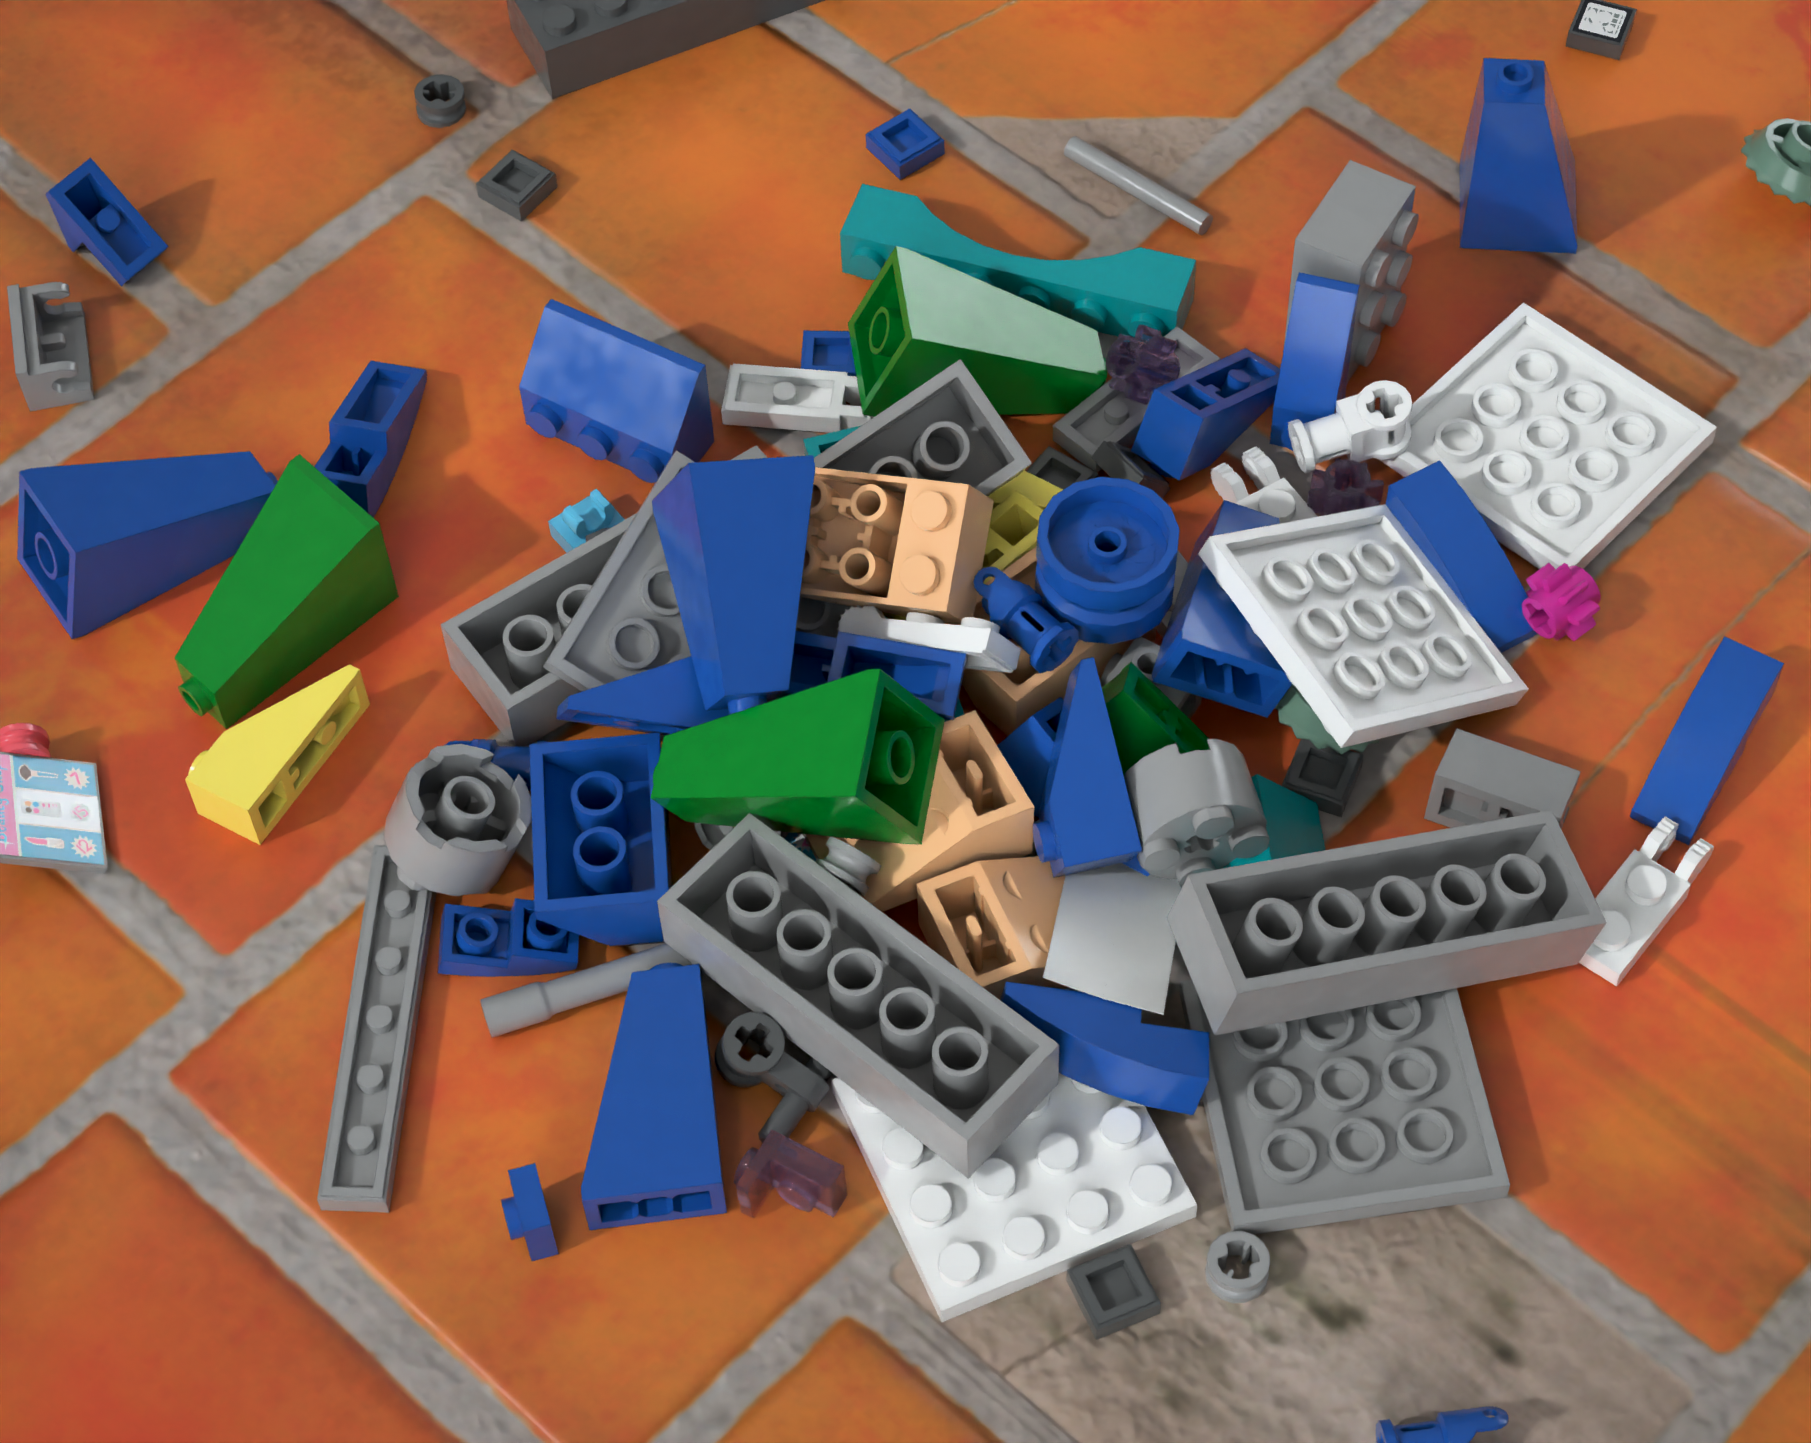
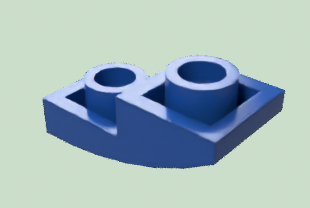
M515 898L511 911L445 903L441 916L438 974L500 977L532 976L575 970L578 964L579 935L537 920L534 900Z

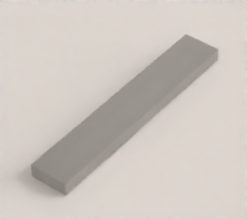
M374 845L317 1197L321 1210L390 1212L437 892L428 889L423 891L412 890L398 878V866L391 859L387 845Z

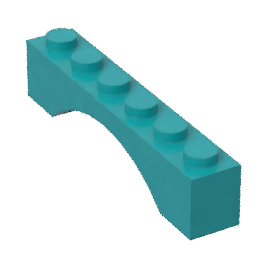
M866 184L861 185L840 232L842 272L856 275L866 280H875L895 246L903 247L1093 328L1100 333L1134 340L1144 345H1154L1177 326L1183 329L1194 299L1195 259L1142 247L1111 256L1084 260H1043L1016 256L983 246L954 231L932 214L917 196Z

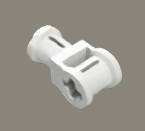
M1387 380L1376 381L1365 386L1359 394L1336 401L1335 414L1302 423L1299 419L1288 422L1289 437L1300 469L1306 474L1315 471L1317 463L1347 455L1352 465L1371 458L1386 460L1403 454L1409 447L1412 436L1410 423L1408 422L1412 412L1410 393L1397 382ZM1379 397L1380 410H1375V400ZM1393 430V441L1388 443L1389 431Z

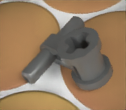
M748 1012L737 1016L726 1028L716 1046L715 1065L723 1079L734 1086L748 1088L763 1082L784 1096L758 1133L759 1139L764 1145L773 1150H779L785 1144L806 1111L815 1112L830 1090L826 1082L832 1075V1072L812 1057H810L805 1066L784 1052V1035L777 1022L765 1014ZM751 1039L760 1048L757 1054L750 1061H747L738 1053L741 1047Z

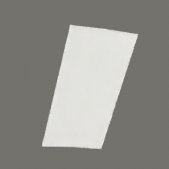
M1123 863L1065 875L1043 978L1105 1000L1164 1015L1176 943L1167 916L1181 890L1178 879H1165L1153 875L1147 877Z

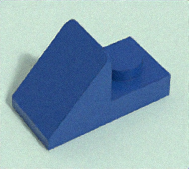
M91 157L45 194L68 247L74 253L81 246L85 245L121 287L169 247Z

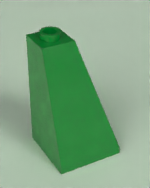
M895 246L848 322L863 415L877 416L960 359L999 415L1068 414L1103 386L1107 378L1108 364L1102 354L1097 330L903 247Z
M300 454L288 463L175 656V661L183 680L178 689L185 702L199 716H203L208 712L226 729L399 597L380 523Z
M867 669L664 736L659 761L653 772L651 799L686 822L735 827L750 813L773 831L922 845L945 720L883 670Z

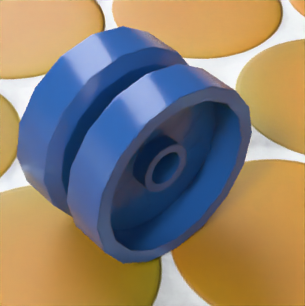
M1097 477L1075 482L1053 496L1040 515L1037 534L1035 591L1042 597V606L1060 623L1070 622L1079 631V639L1084 642L1120 643L1137 639L1159 625L1173 601L1180 529L1171 507L1152 489L1129 479Z

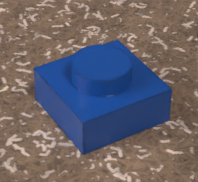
M536 1164L508 1170L514 1196L501 1199L511 1240L525 1237L531 1261L559 1254Z

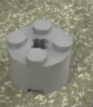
M1207 739L1210 750H1195L1183 754L1179 753L1176 743L1167 745L1144 756L1124 774L1142 851L1137 855L1139 864L1150 875L1165 879H1178L1181 888L1188 874L1222 869L1237 857L1250 858L1257 856L1267 849L1270 841L1266 830V818L1244 755L1234 744L1218 739Z
M465 744L437 746L430 751L427 758L416 763L407 773L386 817L384 839L391 859L398 866V878L412 890L423 891L428 889L451 896L485 894L497 884L531 823V796L525 781L519 774L514 781L504 769L491 762L494 754L490 751Z

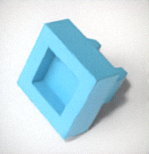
M598 489L590 492V496L577 504L564 508L562 513L549 520L548 523L551 536L567 553L585 543L586 535L603 528H611L625 519Z

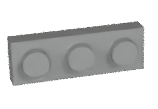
M1177 326L1053 425V441L1085 466L1098 472L1102 468L1091 456L1103 441H1111L1125 447H1129L1134 443L1155 388L1214 363L1221 358Z

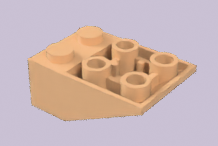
M815 467L800 597L857 607V605L862 608L863 606H874L883 613L904 617L909 612L924 613L940 618L946 623L961 624L962 618L974 616L978 592L974 587L973 581L975 575L982 569L994 501L969 484Z
M975 710L956 717L954 720L944 722L922 845L834 838L855 847L881 865L877 874L873 873L867 876L866 885L869 889L865 896H860L881 912L917 899V883L976 861L1021 858L1031 854L1033 847L1034 805ZM803 834L816 859L827 857L829 848L826 846V843L830 836Z
M1038 856L981 860L917 883L918 922L929 947L1000 1000L1006 981L1058 989L1069 988L1043 978L1065 875L1053 878L1050 861L1042 863Z

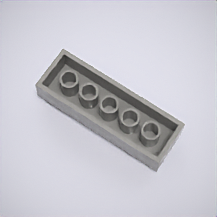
M756 445L731 460L767 457ZM636 514L441 624L451 669L512 746L526 747L569 722L556 719L558 706L568 696L582 691L543 668V665Z
M1552 810L1188 874L1167 916L1168 923L1214 1035L1577 965L1607 923Z
M750 813L657 900L663 939L667 945L693 965L699 964L700 970L753 1012L765 1014L775 1020L785 1037L968 1179L1058 1085L1059 1044Z

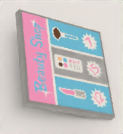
M0 752V863L105 874L108 866L96 763Z

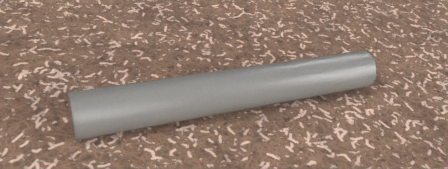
M1072 137L1066 144L1064 149L1066 157L1195 233L1203 235L1211 226L1213 220L1211 214L1079 137Z

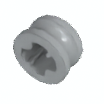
M830 836L826 843V846L829 848V854L824 859L817 858L816 863L857 894L865 896L869 889L866 885L867 876L873 873L877 874L881 865L855 847Z
M1229 1231L1218 1236L1213 1241L1207 1253V1264L1205 1267L1206 1282L1211 1291L1221 1300L1231 1303H1246L1257 1298L1264 1291L1269 1277L1270 1255L1264 1242L1254 1234L1244 1231ZM1228 1256H1242L1243 1265L1248 1260L1253 1262L1249 1267L1247 1278H1233L1234 1271L1232 1269L1227 1274L1222 1272V1270L1226 1269Z

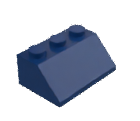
M550 299L544 307L519 385L526 424L544 437H556L580 448L591 458L596 460L606 459L632 471L638 478L649 483L657 481L676 450L692 461L699 462L714 443L706 365Z
M660 732L529 744L536 919L608 946L664 942L657 900L673 886L669 813L666 808L651 799L653 772L659 761L662 747Z

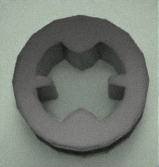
M443 74L431 75L422 79L416 85L414 93L417 104V116L423 124L435 128L449 127L457 123L464 116L466 111L464 87L458 79Z

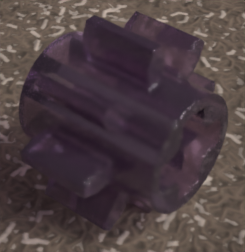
M1145 325L1138 326L1135 337L1120 333L1118 339L1109 348L1106 357L1107 371L1112 377L1109 387L1125 393L1126 399L1147 405L1151 392L1155 388L1178 379L1181 367L1179 359L1174 353L1178 345L1177 342L1161 336V331Z
M1335 458V462L1329 465L1325 472L1318 469L1312 472L1307 507H1310L1314 513L1324 516L1379 506L1382 500L1384 482L1383 480H1371L1367 469L1368 463L1366 462L1359 463L1354 460Z

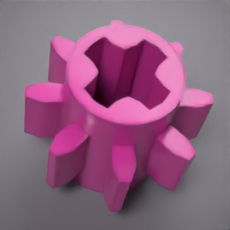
M1547 563L1526 579L1531 589L1526 592L1528 598L1522 602V612L1530 627L1540 636L1547 639L1554 637L1558 641L1567 634L1574 642L1596 625L1592 615L1600 610L1598 605L1601 599L1600 590L1591 575L1581 567H1568V564L1564 563L1555 569L1550 563Z

